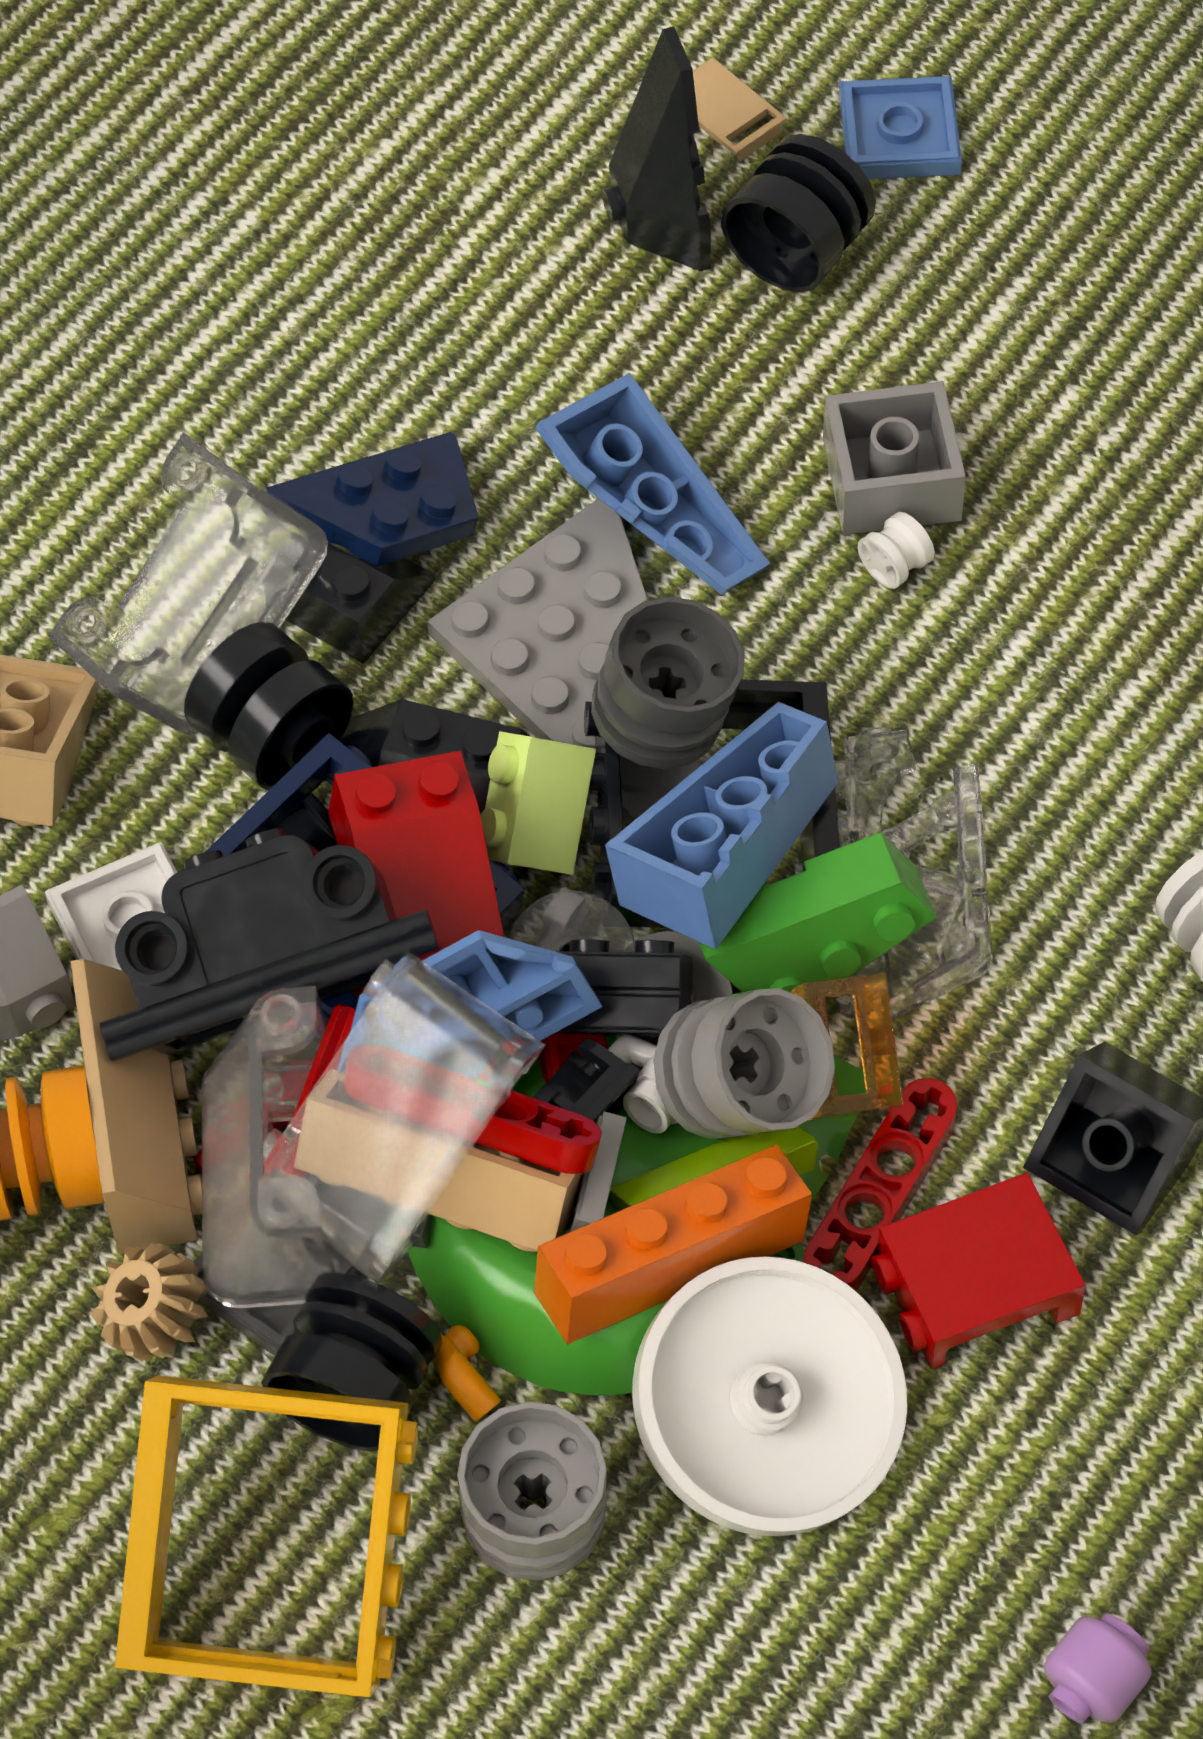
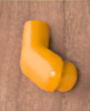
M455 1325L449 1329L446 1335L441 1334L443 1343L434 1358V1362L443 1385L476 1423L502 1400L468 1361L479 1350L478 1340L467 1327Z

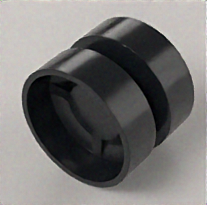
M256 622L239 629L226 638L202 663L187 690L184 702V715L187 722L217 749L228 752L231 761L260 787L269 791L328 733L338 741L341 739L352 715L354 699L351 690L319 662L309 660L306 651L276 625L270 622Z

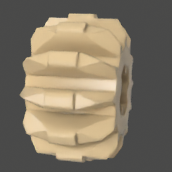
M150 1243L145 1250L140 1247L126 1246L122 1265L117 1262H105L110 1277L106 1284L91 1287L97 1297L103 1301L90 1315L96 1320L98 1325L103 1327L101 1337L105 1339L109 1346L119 1351L124 1350L126 1355L136 1360H146L149 1362L154 1355L160 1358H174L177 1340L184 1343L195 1342L190 1327L194 1320L208 1317L204 1308L197 1303L210 1289L204 1284L202 1279L196 1277L199 1268L195 1266V1263L190 1258L181 1253L175 1254L174 1250L163 1244Z

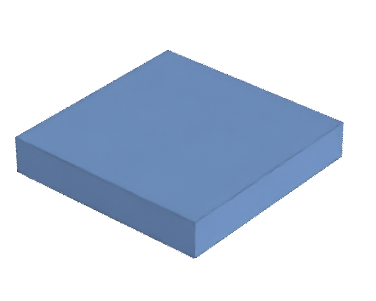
M952 76L839 81L844 152L859 165L868 179L961 175L962 158Z

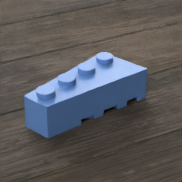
M777 702L606 843L605 848L619 905L716 950L838 783L827 721Z

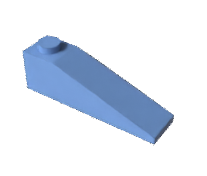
M630 373L545 418L535 427L573 479L719 594L727 593L766 570L770 565L767 558Z

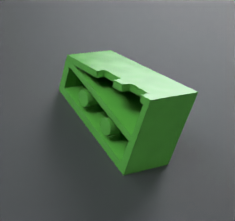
M882 832L804 861L806 871L770 885L765 882L716 950L700 942L699 944L704 959L741 992L780 988L802 997L810 1005L934 920L937 916L917 867Z

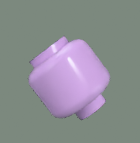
M1105 1613L1101 1619L1087 1616L1080 1617L1045 1661L1044 1672L1054 1687V1690L1049 1695V1699L1062 1713L1079 1724H1083L1088 1717L1106 1723L1117 1721L1150 1679L1152 1672L1146 1658L1150 1650L1148 1644L1134 1629L1111 1614Z

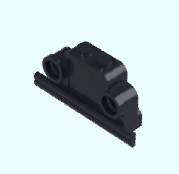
M272 829L255 834L246 839V849L223 856L220 850L195 855L184 861L186 870L174 874L165 883L161 895L165 913L158 911L139 913L130 918L118 933L115 944L116 959L122 971L130 978L139 1009L100 1022V1030L105 1040L108 1056L114 1062L149 1049L170 1055L392 978L414 966L412 958L440 949L429 912L425 909L397 919L384 877L364 853L346 845L330 846L319 851L296 836L285 835L283 829Z

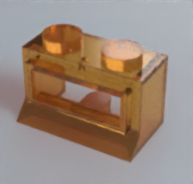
M886 972L862 977L807 982L791 989L793 994L802 997L821 1016L828 1033L829 1026L825 999L853 996L859 1050L862 1058L866 1093L838 1096L834 1071L828 1097L816 1115L809 1120L885 1112L904 1105Z

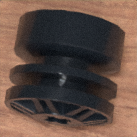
M795 134L784 137L773 148L767 158L755 170L754 176H751L722 210L721 228L727 245L737 259L755 276L783 290L796 293L810 291L826 277L842 257L843 250L858 237L859 232L874 217L876 199L871 183L859 165L840 148L819 137Z
M336 1272L318 1275L305 1297L306 1303L302 1305L293 1320L296 1334L286 1336L261 1381L262 1386L409 1403V1412L412 1406L409 1390L417 1389L425 1380L428 1373L427 1366L434 1360L443 1343L439 1328L415 1304L381 1284L359 1276ZM286 1415L298 1425L329 1441L348 1448L370 1452L378 1451L381 1425Z

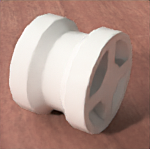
M897 512L885 521L884 530L880 533L870 532L859 540L857 547L859 556L871 576L880 584L890 589H895L908 579L909 570L912 568H923L934 560L935 555L934 546L928 533L918 521L905 512Z

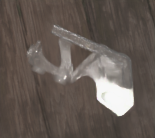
M873 727L864 730L860 735L843 737L844 760L835 761L838 783L835 786L838 799L847 798V815L837 816L840 847L882 832L909 859L910 850L943 830H957L960 864H957V874L914 864L917 867L937 917L832 989L833 998L843 1016L883 1027L922 1004L933 1001L984 975L991 967L993 949L980 770L978 764L953 767L954 792L939 795L930 806L895 827H885L882 829L883 805L890 788L901 776L916 771V762L907 730L894 731L887 727Z

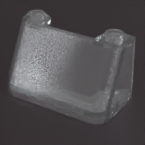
M183 432L161 468V482L164 490L183 505L182 509L117 606L96 596L82 597L73 602L64 611L48 635V638L111 694L178 732L193 735L200 733L187 722L184 715V702L190 683L202 663L220 643L247 625L256 622H270L280 628L322 565L327 554L328 541L325 532L316 523L214 451Z
M411 953L405 955L396 965L386 959L379 966L363 991L372 1000L284 1133L274 1128L262 1142L251 1161L260 1167L255 1178L258 1184L354 1268L378 1284L398 1267L414 1243V1240L410 1238L411 1235H414L421 1229L428 1218L426 1217L498 1108L504 1105L511 1094L509 1092L521 1075L527 1074L545 1047V1044Z
M316 986L282 988L270 991L259 998L204 1074L202 1083V1269L205 1282L210 1289L209 1292L216 1301L227 1307L254 1308L305 1304V1297L318 1275L332 1272L341 1273L338 1259L331 1258L323 1233L322 1208L317 1190L308 1180L298 1175H271L272 1122L291 1121L321 1040L326 1032L327 1023Z

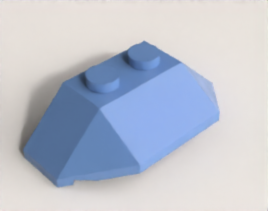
M478 930L359 996L340 1071L348 1074L354 1050L362 1046L378 1045L392 1048L475 1077L602 1008V1005L572 956Z

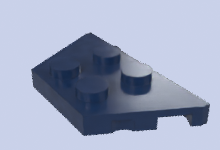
M452 432L266 487L262 507L276 517L284 509H288L311 520L310 534L331 544L344 546L351 554L377 567L474 536L479 518L458 440Z

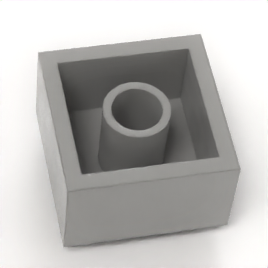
M944 381L825 396L823 444L843 535L884 530L885 521L897 512L907 513L921 525L962 521L966 475Z

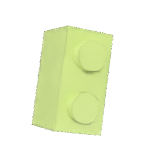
M499 731L497 746L493 749L488 763L490 784L486 806L480 815L489 860L573 875L596 749Z

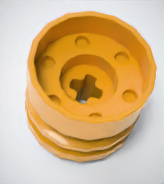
M85 1065L43 1072L41 1079V1103L28 1105L24 1089L18 1078H6L7 1109L0 1110V1221L13 1219L12 1189L15 1188L21 1189L27 1214L29 1216L40 1215L42 1184L54 1182L59 1199L66 1210L104 1204Z

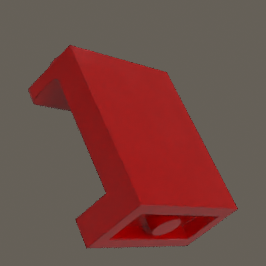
M1028 1172L880 1227L877 1255L871 1257L872 1269L879 1287L885 1295L894 1292L903 1313L899 1314V1323L909 1348L913 1352L922 1350L931 1369L945 1364L946 1351L948 1349L1048 1310L1056 1324L1081 1314L1086 1284Z

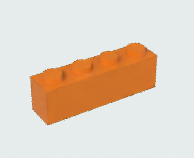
M777 1144L539 1245L534 1294L568 1345L668 1301L685 1284L715 1266L743 1258L769 1257L803 1242L812 1193Z

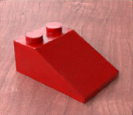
M461 750L334 775L328 814L337 844L350 846L361 851L380 870L397 919L425 909L429 912L440 949L412 958L414 965L478 930L504 937L479 806Z

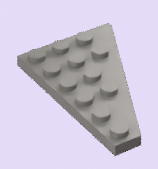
M598 498L427 621L428 635L536 738L595 749V737L585 736L584 733L585 702H592L593 689L599 678L600 669L605 663V655L610 641L624 614L643 601L648 600L620 515ZM620 755L623 821L630 825L701 766L700 759H697L690 765L660 769L640 766Z

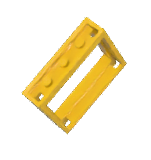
M160 1375L146 1380L115 1668L370 1698L379 1688L380 1678L391 1679L395 1661L396 1637L385 1635L387 1609L388 1607L398 1608L403 1585V1565L393 1564L392 1560L395 1535H406L410 1516L411 1495L410 1493L400 1492L402 1464L413 1465L418 1439V1423L407 1421L409 1403ZM183 1403L381 1425L356 1662L159 1639Z

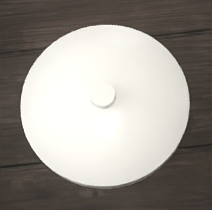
M750 1257L730 1261L699 1274L673 1295L656 1314L640 1344L634 1366L632 1381L634 1417L643 1447L653 1467L665 1484L691 1509L723 1527L742 1533L759 1536L795 1535L820 1528L844 1516L861 1504L878 1487L891 1468L902 1442L907 1416V1388L899 1353L886 1326L874 1309L849 1285L834 1275L801 1261L780 1257Z

